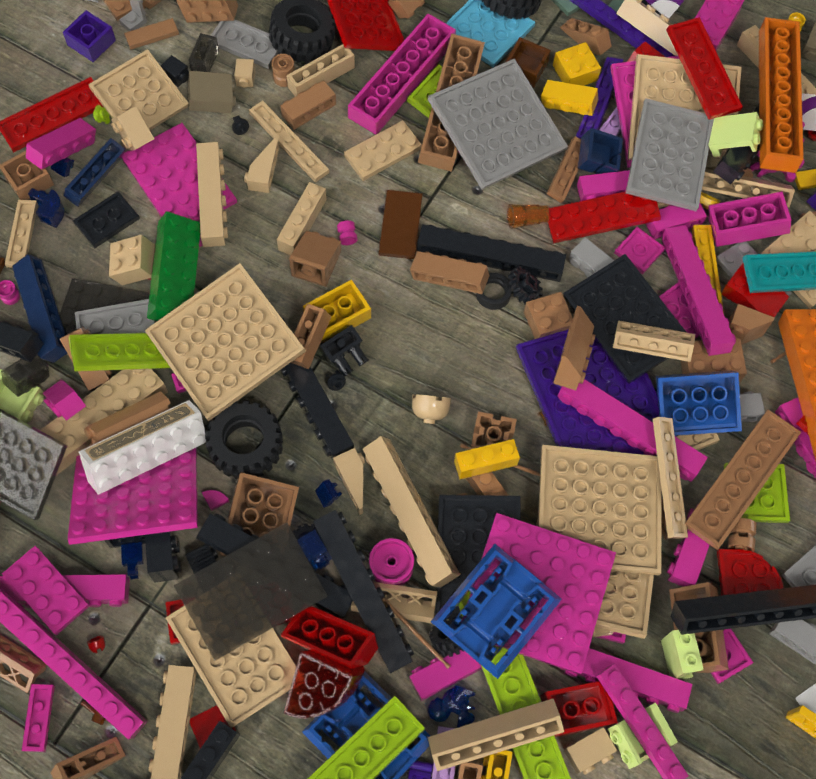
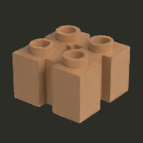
M478 411L471 447L479 448L512 440L517 419L501 416L500 420L493 419L494 414Z

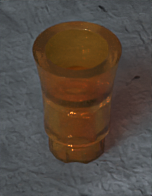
M509 204L507 218L510 229L548 222V206Z

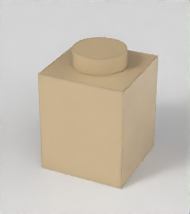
M236 59L234 75L236 86L243 88L254 87L255 64L253 59Z

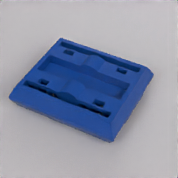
M494 544L431 620V623L498 679L562 598L499 546ZM495 559L499 560L501 563L485 583L481 584L477 590L473 588V585L482 577ZM495 572L501 574L496 581V577L494 576ZM470 591L473 595L470 597L469 602L453 622L448 625L445 620ZM545 598L547 600L546 604L533 618L529 626L525 630L520 627L522 622L539 601ZM530 600L535 603L532 608L528 604ZM461 614L464 616L467 615V617L461 623L462 619H460L459 616ZM514 632H519L521 634L520 637L508 649L500 661L494 664L492 659ZM495 643L499 646L502 645L498 650L494 647Z
M363 669L302 731L327 759L335 751L318 734L321 729L340 748L381 709L380 707L377 708L360 691L363 686L384 705L392 699ZM364 698L366 699L364 703L366 704L367 708L361 703V701ZM424 730L417 737L419 742L416 745L411 743L375 779H399L430 746L428 740L430 735ZM332 731L335 732L332 735L335 738V740L329 735Z

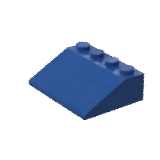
M731 370L656 376L659 417L672 418L675 436L742 431L739 372Z

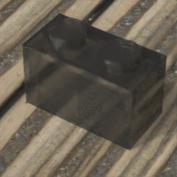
M200 33L189 58L191 71H211L219 52L217 37Z
M38 355L34 357L31 363L20 359L1 371L3 384L17 397L29 392L31 388L50 377L48 364Z

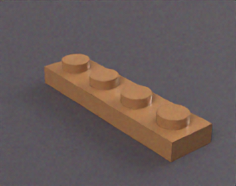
M576 136L571 140L546 193L560 203L565 200L579 170L578 161L581 140Z

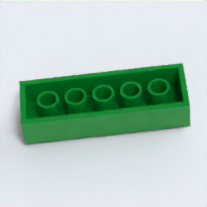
M168 211L158 221L147 319L159 321L194 296L200 241V222Z

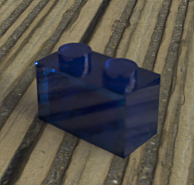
M316 530L297 540L313 568L322 569L330 564L329 561L332 558Z

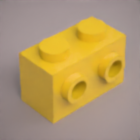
M505 750L485 756L483 758V766H486L485 775H481V779H508L513 752Z

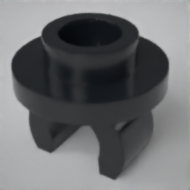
M239 115L232 118L234 121L232 124L233 132L237 135L245 134L249 129L248 121Z
M338 370L335 371L336 374L326 375L327 386L332 391L340 390L346 383L344 375L340 374Z

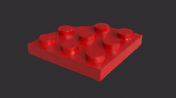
M743 549L717 550L721 596L784 588L776 568L764 560L763 556Z

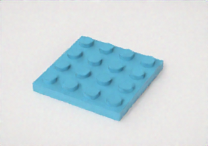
M469 0L446 22L447 25L456 29V35L485 42L481 60L492 68L514 48L519 37L524 38L535 27V21L529 17L525 19L523 17L521 19H510L507 16L502 17L498 13L492 12L489 7L487 8L482 0Z

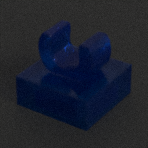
M66 157L51 165V169L65 178L69 176L70 169L74 166V160Z
M330 479L323 481L315 490L324 508L330 506L342 495V492L337 493L335 490L337 483H331Z

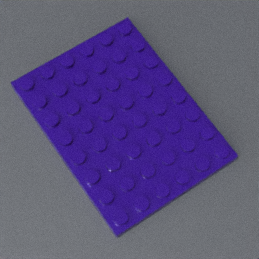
M568 330L516 345L517 353L556 446L645 455L640 449L630 446L623 438L614 436L610 430L604 426L597 425L593 419L587 415L580 414L576 408L564 404L557 397L562 386L553 383ZM594 340L593 345H589L593 348L590 357L586 358L589 360L586 371L583 370L586 373L584 379L653 422V418L659 417L658 398L648 374L645 373L628 384L598 342Z

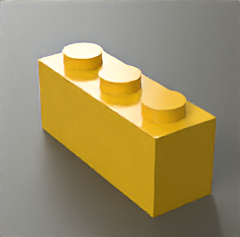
M547 80L541 94L543 106L548 109L592 116L598 102V88Z
M512 439L455 453L454 463L460 480L517 466L520 456L515 440Z

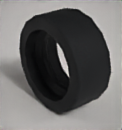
M489 273L490 276L487 284L495 283L502 286L505 290L504 296L500 299H490L484 293H476V297L483 307L490 310H499L509 303L512 294L510 288L512 286L508 284L509 279L504 275Z

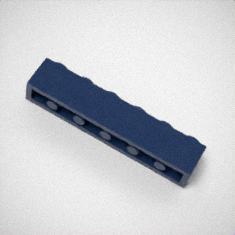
M28 254L12 266L14 277L17 280L19 293L24 303L23 306L26 310L31 330L39 335L38 338L44 343L38 355L41 359L54 363L67 354L60 341L65 332L41 259Z

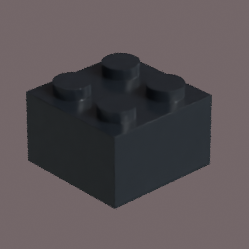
M171 531L145 535L148 575L154 583L178 580L179 573H182L181 560H178L177 553H180L181 549L176 535H173Z

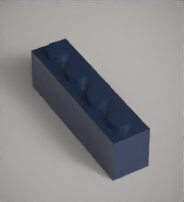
M110 138L65 188L64 197L79 207L121 160L126 149Z

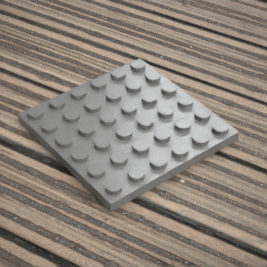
M515 59L428 97L429 103L482 190L568 148V145Z

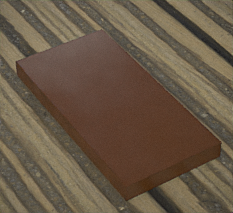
M387 190L379 256L415 258L423 193Z

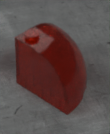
M311 650L301 651L283 713L291 717L307 719L319 717L336 710L358 688L365 671L364 667L351 669Z

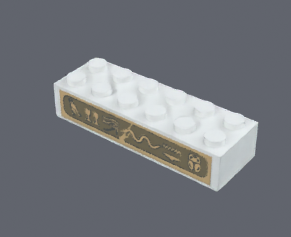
M188 400L79 451L88 483L99 495L206 443L202 415L198 408Z

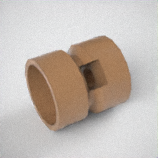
M278 54L272 59L271 63L273 79L278 86L288 87L287 75L295 71L294 60L288 54Z
M740 518L730 532L732 535L728 539V549H743L754 552L756 540L753 536L756 535L757 522L751 519Z

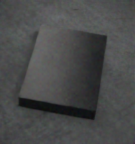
M117 191L74 219L73 223L95 249L139 220L140 217Z

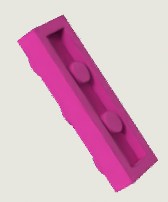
M31 684L22 744L23 752H46L54 685Z

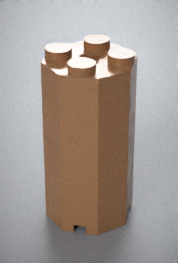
M160 391L84 428L87 438L91 441L89 446L169 410L170 407L168 405L171 404L169 399Z

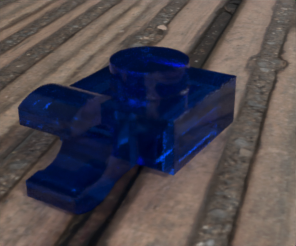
M142 542L121 545L123 567L128 566L127 574L130 580L139 579L138 565L144 564Z

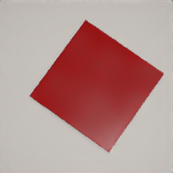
M217 705L190 718L189 723L200 749L219 721L229 726Z

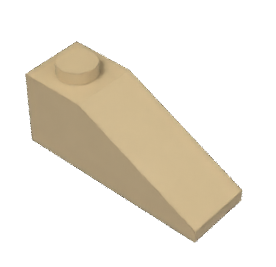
M274 138L252 162L249 172L245 173L244 181L247 183L248 190L270 192L280 149L278 138Z
M353 448L334 457L333 462L359 515L363 514V464L365 460L362 454L357 453L356 449Z

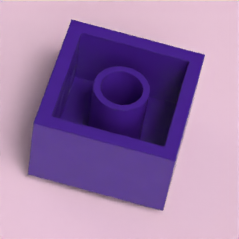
M87 10L63 31L67 46L91 62H94L116 41L112 27Z

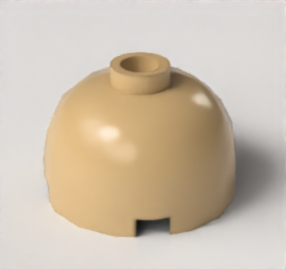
M412 394V410L418 418L424 419L423 423L435 424V420H442L449 413L451 398Z

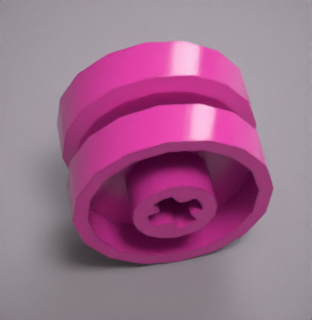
M394 538L381 540L370 552L369 568L372 569L376 577L374 581L403 586L410 580L413 574L414 555L407 543Z

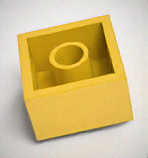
M586 42L555 52L553 67L562 82L585 86L598 81L601 67Z

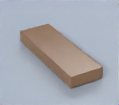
M173 18L126 32L124 35L130 50L179 35Z

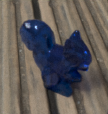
M454 685V687L444 693L442 699L436 697L434 700H431L427 708L429 717L440 723L446 721L452 712L458 715L457 728L474 722L475 716L468 712V710H475V707L469 704L470 697L475 696L476 692Z

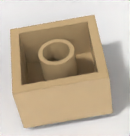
M136 106L111 119L113 122L111 126L115 133L120 134L122 138L120 141L125 149L133 151L154 140Z
M143 235L110 243L109 277L122 286L152 278L155 244Z

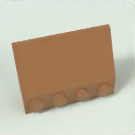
M240 472L227 523L241 526L244 529V533L260 537L262 543L267 546L272 544L278 547L280 553L284 555L299 487ZM219 552V555L228 557L227 555Z

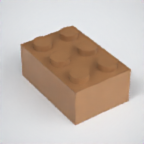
M176 0L187 23L233 21L238 8L236 0Z
M736 339L731 353L708 356L703 341H695L691 362L680 360L683 374L735 370L739 372V382L747 374L741 339Z

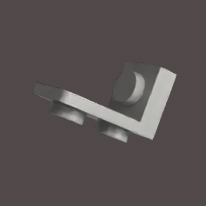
M130 0L132 11L119 19L120 24L128 31L139 29L147 23L146 12L142 5L143 0Z

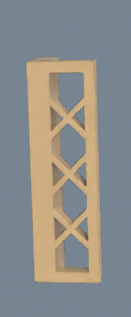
M618 321L613 348L691 362L695 334Z
M374 582L376 588L380 586L382 591L390 593L385 595L386 598L384 599L406 620L431 623V620L434 618L437 591ZM401 594H408L410 597L404 598ZM422 597L432 598V602H430V601H424V600H422L421 598H422ZM352 601L351 611L359 612L354 601Z

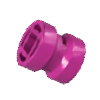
M349 220L338 223L337 230L340 234L339 241H341V245L348 246L356 243L358 239L357 234L354 232L355 223Z
M10 280L0 282V298L6 305H13L20 299L19 291Z

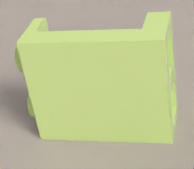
M757 112L714 118L708 145L713 157L721 156L722 149L750 146L752 152H756L761 142L760 131L763 130V120L759 118Z
M0 369V416L25 427L27 422H30L33 418L37 406L43 402V391L38 386L34 388L10 377L6 371Z
M673 630L661 640L669 676L679 680L690 679L693 677L692 672L703 670L695 633L681 635L679 630Z
M654 703L646 707L645 710L668 745L676 744L678 741L657 704ZM625 720L608 728L612 742L616 744L623 762L627 764L629 769L640 765L649 758Z

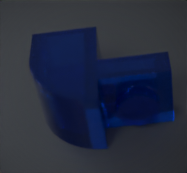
M31 188L28 195L31 200L37 201L38 206H40L36 211L40 221L57 228L65 214V209L59 195L52 189L47 194L42 190L37 191Z

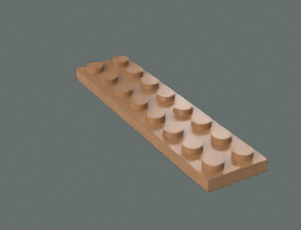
M767 410L685 522L687 529L718 550L798 438L801 431L770 410Z

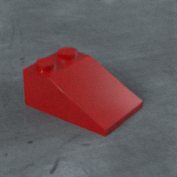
M744 263L738 268L722 292L723 296L735 304L743 305L772 317L777 315L789 298L784 291L750 293Z
M600 681L547 691L540 695L542 702L554 699L560 714L564 732L554 735L555 737L618 723L613 702Z

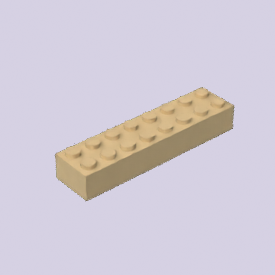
M152 369L122 370L83 398L82 401L86 407L67 421L62 416L57 417L13 449L11 453L32 480L41 488L76 461V456L79 455V451L89 447L91 441L87 438L84 428L160 391L165 395L168 393L167 388Z

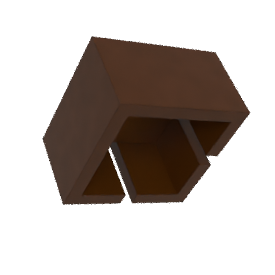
M519 37L505 62L515 59L530 85L535 88L549 62L551 50Z

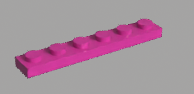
M612 664L597 675V678L662 778L686 779L689 775L617 665Z

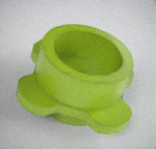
M97 105L93 112L95 121L109 124V113L104 107Z

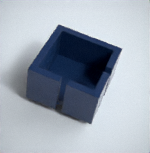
M594 128L588 130L581 137L578 169L591 173L595 171V174L618 172L620 170L621 155L619 154L622 152L623 138Z

